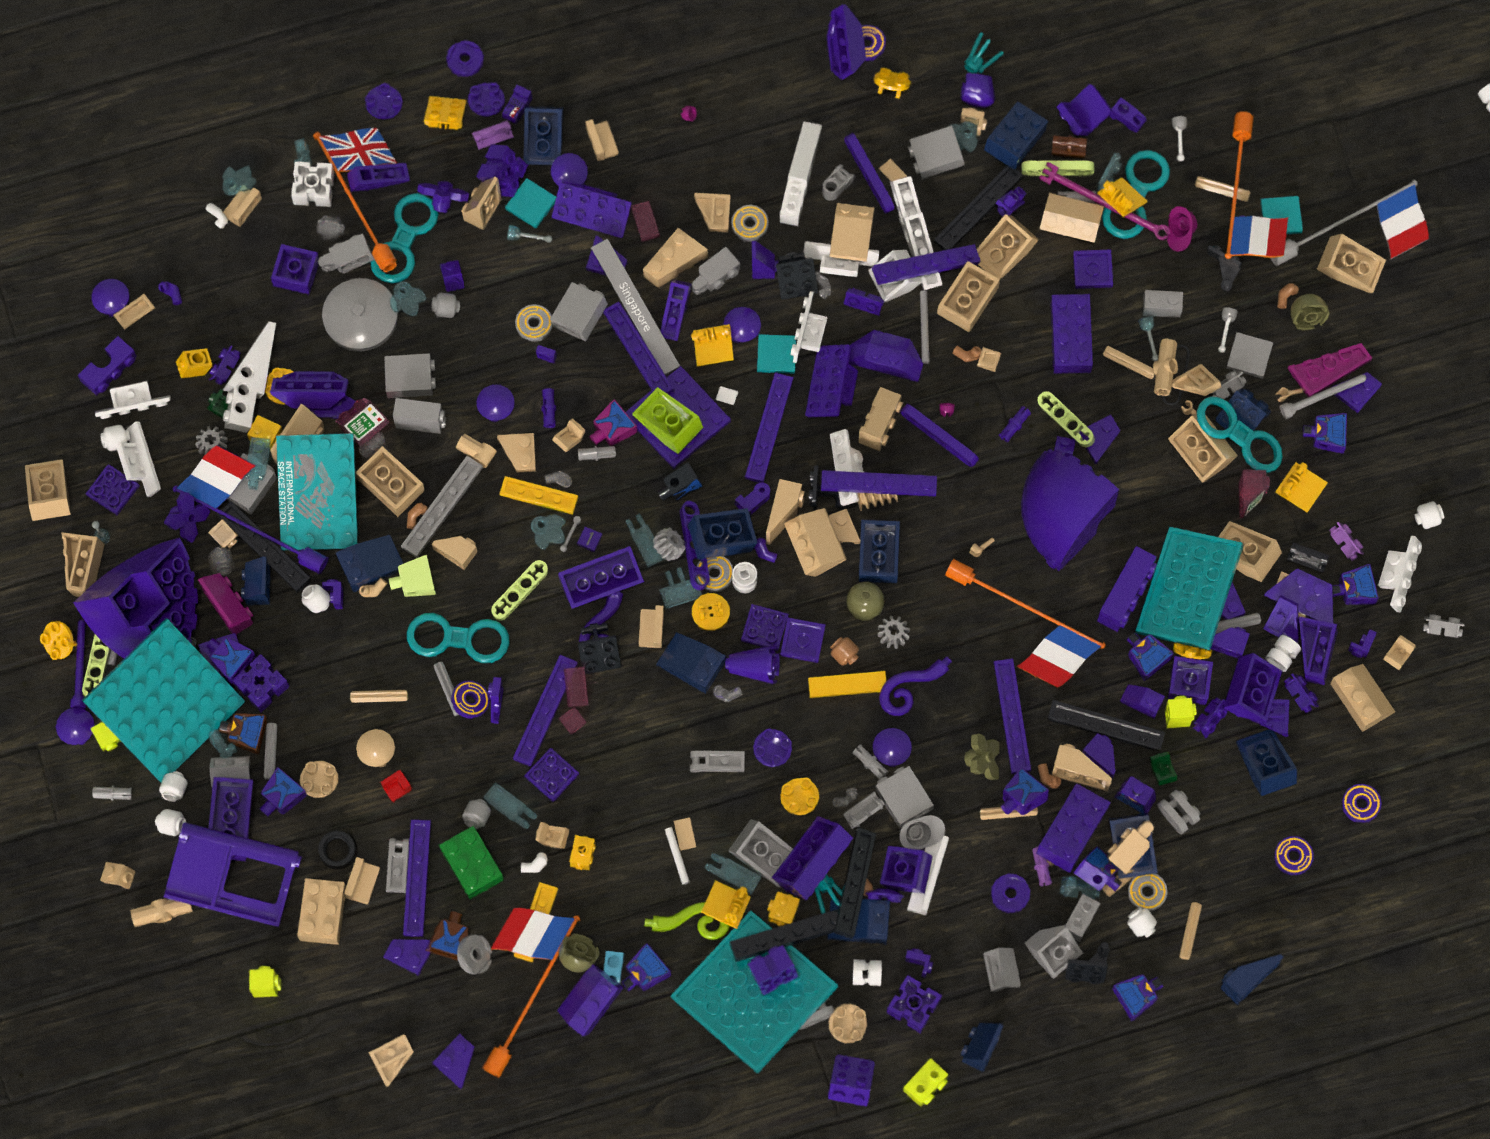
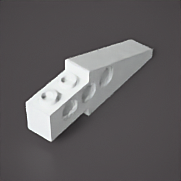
M803 122L788 175L780 212V223L794 226L799 224L822 125Z
M911 176L891 181V188L900 216L899 220L912 257L934 253ZM939 272L920 276L923 281L921 283L923 290L943 285Z
M268 322L223 389V391L228 392L226 397L228 409L225 410L223 415V421H225L224 428L245 433L251 428L256 398L260 399L265 392L276 323ZM241 371L247 372L248 377H244ZM238 389H243L245 395L240 394ZM235 406L240 407L242 413L237 412Z

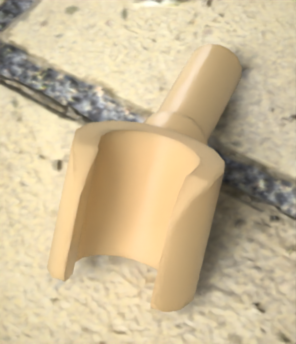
M1282 387L1275 395H1281L1282 397L1278 401L1283 402L1289 396L1303 393V390H1288Z
M1185 401V404L1190 407L1189 409L1181 406L1182 412L1185 415L1197 414L1196 410L1193 409L1191 401Z
M991 538L981 546L975 543L969 553L974 557H979L983 550L995 542V540Z

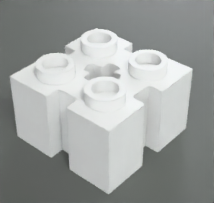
M295 162V182H293L292 186L294 205L309 206V201H314L316 206L331 207V186H333L334 181L333 165L330 163H317V167H311L310 162Z

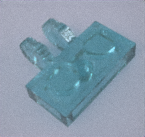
M681 567L677 568V575L681 581L678 584H674L670 571L665 572L669 586L660 589V594L666 609L702 596L701 590L694 589L690 580L685 581Z

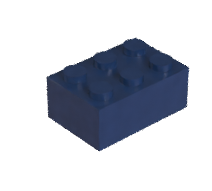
M1017 101L988 137L984 151L1015 170L1045 133L1048 120Z
M748 508L694 515L688 524L697 559L748 553L757 544Z
M861 520L859 582L897 583L900 521Z

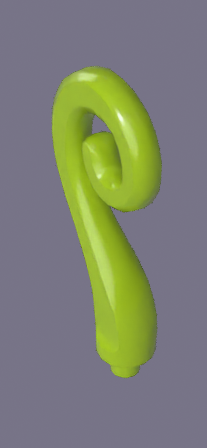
M705 902L693 904L670 917L654 916L653 919L645 918L644 926L652 927V931L655 932L673 930L692 916L701 913ZM707 915L702 916L697 924L701 936L709 940L722 938L730 928L729 925L720 922V926L716 931H708L706 925L712 923L713 918Z

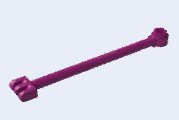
M1047 162L1046 166L1052 170L1049 171L1044 168L1042 172L1048 175V177L1040 175V180L1049 185L1052 180H1055L1118 213L1098 194L1057 174L1059 167ZM1132 212L1125 216V218L1152 231L1158 240H1166L1168 238L1166 235L1170 234L1169 228L1165 225H1155ZM1163 230L1166 234L1165 236H1160L1158 232Z

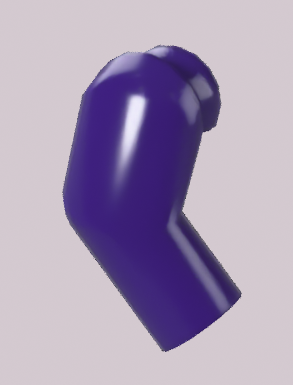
M161 282L159 284V290L171 296L173 305L182 303L178 286L170 282Z
M758 538L757 544L754 547L757 556L775 563L778 554L768 551L766 540Z

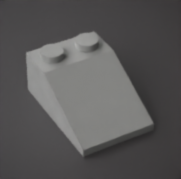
M751 819L728 851L768 881L780 887L771 877L793 848L759 821Z

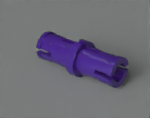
M546 388L542 390L543 405L541 410L544 415L543 426L545 428H554L556 426L554 389Z
M1021 406L1020 410L1013 418L1008 420L1007 426L999 434L1002 440L1005 438V442H1009L1017 430L1020 431L1024 421L1031 415L1029 409L1024 410L1026 407Z

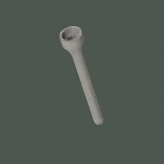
M1357 376L1294 404L1284 403L1280 405L1282 415L1285 419L1293 417V414L1299 409L1365 382L1366 376Z

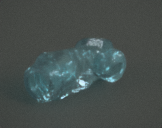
M305 139L295 141L298 159L294 161V165L295 162H310L311 165L309 145L305 142Z
M218 729L208 734L210 743L220 753L219 757L229 758L233 756V753L237 752L233 743L227 745Z

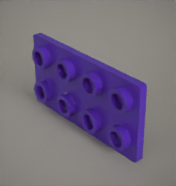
M561 182L552 218L622 238L632 203L617 198L618 194L584 184L578 187Z
M849 344L820 346V350L816 354L805 416H839L841 403L845 406H852L858 370L849 364L851 346Z

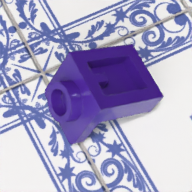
M335 579L322 582L324 590L333 591L330 592V603H333L335 609H343L342 583Z
M1369 629L1367 635L1363 634L1359 645L1351 642L1348 651L1355 657L1366 658L1377 632Z

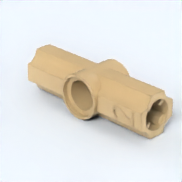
M1162 339L1158 361H1155L1153 364V371L1156 375L1154 393L1157 395H1170L1173 374L1178 372V363L1175 359L1177 342L1175 340Z
M159 899L153 901L151 905L131 910V916L134 926L138 927L153 922H167L172 917L193 911L191 904L171 899Z

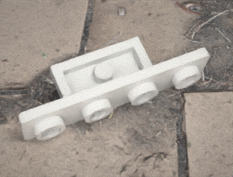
M806 241L804 245L805 258L812 257L813 259L821 260V273L857 277L859 265L874 266L878 263L879 259L878 250L869 249L867 262L829 257L831 244Z
M811 291L809 297L804 299L803 308H805V313L800 314L799 324L802 325L801 329L797 328L795 340L798 341L797 345L793 344L791 355L794 356L793 363H797L800 348L815 352L820 350L827 317L810 313L814 294Z
M148 381L111 388L110 393L114 407L96 411L95 416L105 419L112 417V413L119 412V415L130 413V410L138 408V411L149 409V405L165 406L168 405L167 402L171 400V397L168 395L152 399Z
M134 422L126 429L130 434V443H120L116 448L126 479L142 480L147 497H151L161 487L140 422Z
M844 429L831 433L830 439L835 471L864 472L862 454L860 451L851 448L848 430ZM839 492L840 504L842 506L859 501L858 493Z
M1411 536L1406 552L1388 551L1378 586L1380 588L1394 590L1390 605L1396 612H1401L1402 607L1405 605L1407 590L1411 586V577L1416 569L1418 554L1422 550L1421 542L1416 536Z

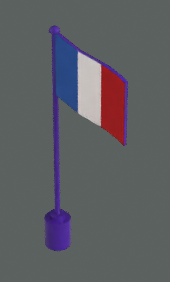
M216 445L205 454L185 481L179 486L173 487V492H188L194 497V501L298 554L297 559H299L300 565L318 574H321L328 562V557L309 547L298 551L218 509L232 495L245 475L256 467L253 463Z

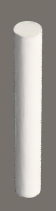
M672 827L666 828V836L682 885L688 884L690 881Z

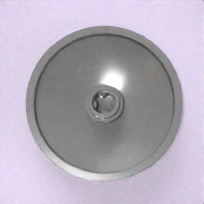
M357 278L339 284L329 293L323 305L322 319L327 334L337 345L351 351H367L382 345L390 338L397 325L398 310L393 295L385 286L371 279Z

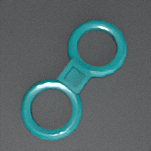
M1150 150L1139 151L1132 155L1125 169L1130 185L1144 198L1148 192L1156 191L1163 187L1168 181L1170 174L1169 164L1166 159L1159 153ZM1141 159H1152L1160 165L1162 176L1158 181L1147 184L1135 177L1133 167ZM1143 206L1136 209L1138 216L1147 220ZM1104 208L1102 214L1103 225L1113 236L1122 239L1132 238L1143 230L1144 227L1138 224L1130 230L1116 228L1110 220L1112 210Z
M419 193L409 194L396 205L394 218L398 229L392 241L383 244H388L391 250H399L407 257V265L399 274L389 275L381 271L375 260L371 261L373 273L383 282L398 283L408 278L413 272L415 258L410 248L415 237L430 231L437 223L439 215L437 211L433 210L431 198ZM411 202L426 204L431 211L430 219L422 226H409L402 219V211L406 205Z
M1211 396L1205 398L1199 404L1197 421L1201 429L1213 438L1224 439L1229 437L1241 446L1242 455L1251 468L1258 472L1269 473L1275 471L1281 465L1283 458L1282 448L1275 437L1265 431H1253L1237 420V414L1228 401L1220 397ZM1217 405L1227 413L1229 426L1226 430H1216L1210 426L1205 416L1208 406ZM1254 439H1262L1272 447L1274 459L1271 464H1261L1253 457L1250 445Z
M423 613L414 618L407 630V642L410 648L418 655L425 657L437 656L448 647L464 648L467 654L477 662L493 663L504 656L510 644L506 628L499 622L491 619L479 620L469 628L450 626L449 622L441 615ZM426 621H433L442 626L444 638L439 646L427 649L417 644L414 634L420 624ZM487 627L495 629L499 632L502 639L500 648L491 655H482L476 652L472 646V638L477 630Z

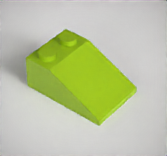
M658 387L632 413L653 435L677 454L703 428L697 414Z

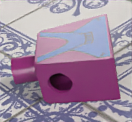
M613 400L593 421L597 431L589 437L595 445L605 440L610 446H613L636 434L637 426L619 404Z

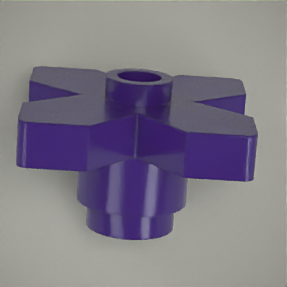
M447 181L438 182L437 185L429 183L418 184L417 191L419 193L433 196V210L437 212H447L448 208H450L451 200L468 201V192L454 189L453 184Z
M182 491L177 498V506L170 510L164 524L173 530L180 528V537L192 543L198 534L196 522L205 521L210 510L201 504L194 506V497L188 492Z

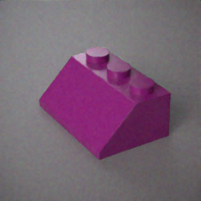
M220 573L198 579L203 592L232 634L236 633L237 635L253 624L251 620L253 614L248 607L244 608L241 602L243 600L238 592L233 593L230 588L233 585L227 576L223 578Z

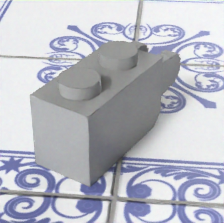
M363 234L352 236L345 242L336 243L333 247L329 248L330 253L318 259V264L325 272L338 269L339 272L346 273L375 259L368 241Z
M727 247L699 266V277L692 282V292L699 295L707 289L710 291L717 290L724 285L727 279H732L738 275L740 263Z

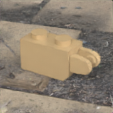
M1146 820L1137 829L1132 827L1129 830L1127 828L1120 836L1122 840L1118 845L1114 843L1107 851L1109 853L1108 859L1125 874L1149 849L1147 837L1154 830L1152 823Z

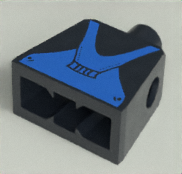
M686 463L665 477L663 480L666 486L657 492L663 501L672 495L677 501L700 489L703 485L690 464Z

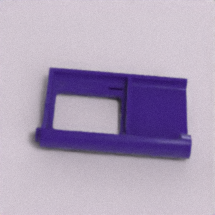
M183 822L163 898L279 927L295 867L299 868L301 856H298V851ZM233 855L285 868L284 878L276 903H269L224 890L225 880Z

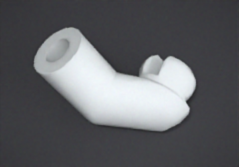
M213 203L207 205L206 210L218 218L215 225L221 229L224 228L225 224L228 223V219L223 211Z
M541 852L537 854L532 863H521V872H540L547 864V855Z

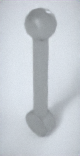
M579 516L574 517V524L564 544L560 546L562 552L567 551V545L576 526L581 523Z

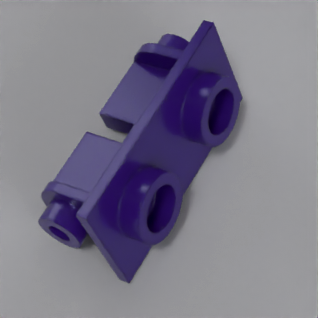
M855 288L847 290L844 305L880 315L881 307H883L885 301L881 299V296L869 294L866 297V292Z
M232 345L227 349L223 348L218 356L220 361L218 364H214L209 371L211 376L208 380L215 378V382L219 385L226 383L232 372L226 366L233 369L240 359V352L237 350L231 351Z
M1291 674L1293 679L1289 677L1284 681L1285 687L1292 697L1298 693L1300 694L1295 701L1302 711L1308 713L1312 710V705L1315 707L1319 706L1316 702L1318 698L1313 691H1308L1305 686L1307 682L1301 675Z
M1219 698L1212 699L1204 710L1209 715L1206 716L1202 713L1194 722V730L1197 732L1202 731L1204 738L1213 733L1218 722L1226 716L1228 710L1223 708L1225 700L1222 699L1221 701Z

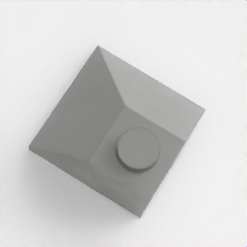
M1065 925L1039 930L1025 942L1033 957L1052 978H1055L1067 968L1069 959L1076 960L1083 954Z

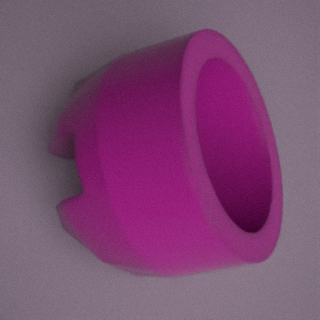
M694 106L682 108V118L686 121H694L697 115L696 108Z
M939 404V411L943 417L946 416V413H948V417L953 415L955 404Z

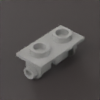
M1234 370L1225 375L1226 379L1220 382L1221 388L1213 392V397L1225 399L1230 396L1228 388H1230L1232 393H1235L1236 390L1244 387V384L1247 382L1243 376L1240 377L1243 372H1236Z
M1430 614L1429 617L1424 616V619L1428 621L1427 624L1424 623L1423 631H1426V633L1440 635L1441 628H1444V636L1462 637L1463 629H1460V626H1464V623L1460 622L1459 618L1449 617V620H1444L1439 615Z
M872 792L843 815L853 829L856 826L859 827V824L878 810H882L885 804L878 798L875 792Z

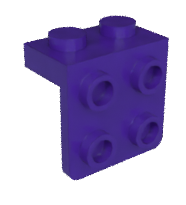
M1088 85L1071 102H1061L1057 106L1060 116L1069 123L1070 130L1075 135L1088 136L1112 113V109L1094 85Z
M837 1055L835 1057L828 1099L867 1106L875 1066L874 1061Z

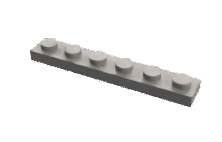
M469 456L465 457L401 545L402 549L418 558L483 469V465Z

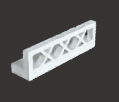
M943 835L940 842L926 847L925 852L933 856L925 894L912 893L907 908L908 911L926 916L949 837Z

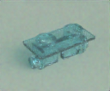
M1074 876L1061 877L1060 894L1077 898L1078 891H1082V894L1094 900L1099 898L1101 890H1097L1083 879H1077Z

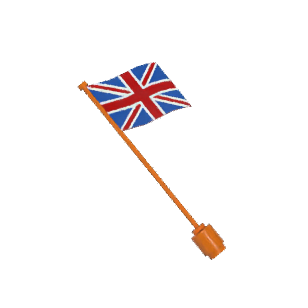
M377 128L360 129L339 135L321 136L319 132L313 135L314 139L319 142L330 164L333 165L337 177L376 245L372 251L376 263L384 272L393 270L397 264L388 244L378 243L339 173L351 171L356 166L397 164Z

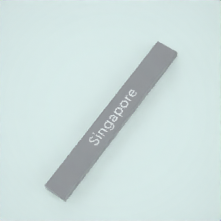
M606 239L591 247L639 334L664 374L668 375L680 367L679 363L609 240Z

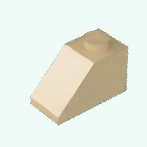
M458 536L436 540L432 543L433 550L465 570L477 553L476 543L470 538L464 539Z

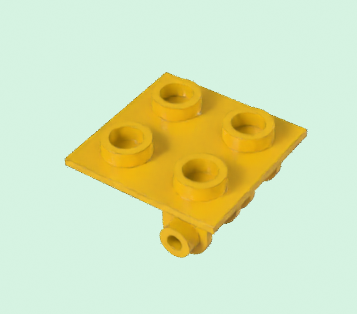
M430 96L424 118L425 125L436 128L439 126L442 129V125L445 124V129H447L449 124V129H462V118L466 100Z
M1122 177L1115 182L1106 181L1103 185L1105 188L1097 192L1123 217L1148 202Z
M730 324L694 330L691 334L695 344L697 367L734 360Z
M1295 462L1275 493L1308 513L1328 482L1307 470V464Z
M715 880L701 913L737 929L751 897L748 896V890L745 887L735 890Z

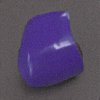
M967 73L966 83L962 85L961 101L976 108L990 107L995 102L992 77Z

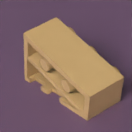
M677 228L643 269L644 278L660 288L676 278L681 272L692 268L697 262L708 258V249Z
M880 387L872 403V408L865 418L864 427L861 426L859 430L860 444L880 451L882 445L886 446L889 439L887 435L888 430L893 429L896 422L894 416L896 412L900 413L903 406L900 394Z
M62 533L64 542L63 555L65 556L66 588L73 596L79 597L96 582L105 544L98 537Z

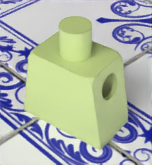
M427 555L399 565L400 576L389 578L391 590L402 587L406 597L436 595Z

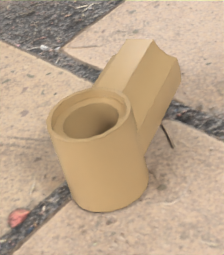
M466 434L461 436L456 446V449L483 465L484 468H487L497 453L492 446L486 443L481 444Z

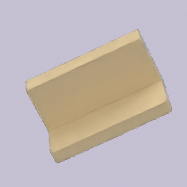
M593 119L586 121V130L597 160L601 161L618 155V149L608 122L605 121L594 125Z
M243 186L223 212L227 219L241 227L262 199L260 191L255 188L249 190Z
M656 605V610H641L639 647L662 648L664 606Z
M356 857L344 892L345 897L363 904H369L380 868L367 864L364 859Z

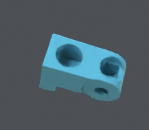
M606 951L604 972L620 984L624 953Z

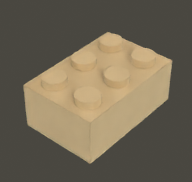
M967 261L938 305L937 314L970 333L998 290L1000 279Z
M383 446L355 472L357 480L397 517L425 491L423 483Z
M305 878L297 935L300 941L339 945L345 904V882Z

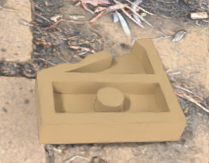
M695 193L694 198L709 231L728 232L730 195Z
M1202 364L1172 380L1173 388L1203 396L1221 388L1220 381Z
M847 509L828 515L840 543L852 542L860 544L859 536Z
M405 1034L369 1052L386 1087L391 1084L413 1054Z

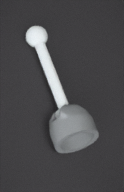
M1177 116L1172 118V125L1178 131L1179 155L1177 159L1178 161H1183L1185 157L1182 152V130L1187 126V118Z
M1225 307L1222 310V319L1226 323L1221 346L1218 348L1220 353H1224L1226 350L1225 342L1229 323L1233 322L1237 317L1238 311L1233 308Z

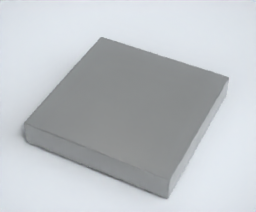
M1237 332L1227 369L1263 379L1273 342Z

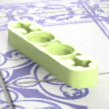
M1025 161L1022 163V174L1026 176H1048L1042 172L1044 168L1049 171L1052 170L1046 166L1047 162L1059 167L1057 174L1061 176H1089L1094 174V163L1091 161Z
M1043 392L1039 395L1038 404L1079 445L1082 447L1093 445L1095 437L1092 431L1050 392ZM1045 398L1050 400L1053 405L1052 409L1047 403L1044 404L1043 400ZM1058 409L1065 411L1064 416L1061 418L1055 417V412ZM1076 421L1078 423L1077 428L1069 430L1068 424ZM1080 431L1089 437L1088 441L1083 440L1079 434Z
M541 560L533 562L493 604L491 611L496 620H505L547 576L548 567L545 562ZM542 566V567H543V568H542V569H543V573L538 572V573L535 575V578L537 579V580L535 581L534 578L532 577V576L536 573V568H535V567L540 568V567ZM524 579H529L532 582L529 588L521 586V582ZM509 594H518V600L515 602L509 601ZM505 600V602L507 603V605H509V606H511V607L509 608L508 606H506V607L503 609V610H504V614L499 613V614L497 615V610H496V609H497V608L502 609V608L505 606V604H504V602H503V601Z
M94 635L82 687L84 696L89 694L87 689H91V681L94 682L95 688L104 679L111 651L108 646L101 645L102 641L96 635ZM97 650H104L105 656L97 659L95 653ZM99 668L101 674L98 677H92V669Z

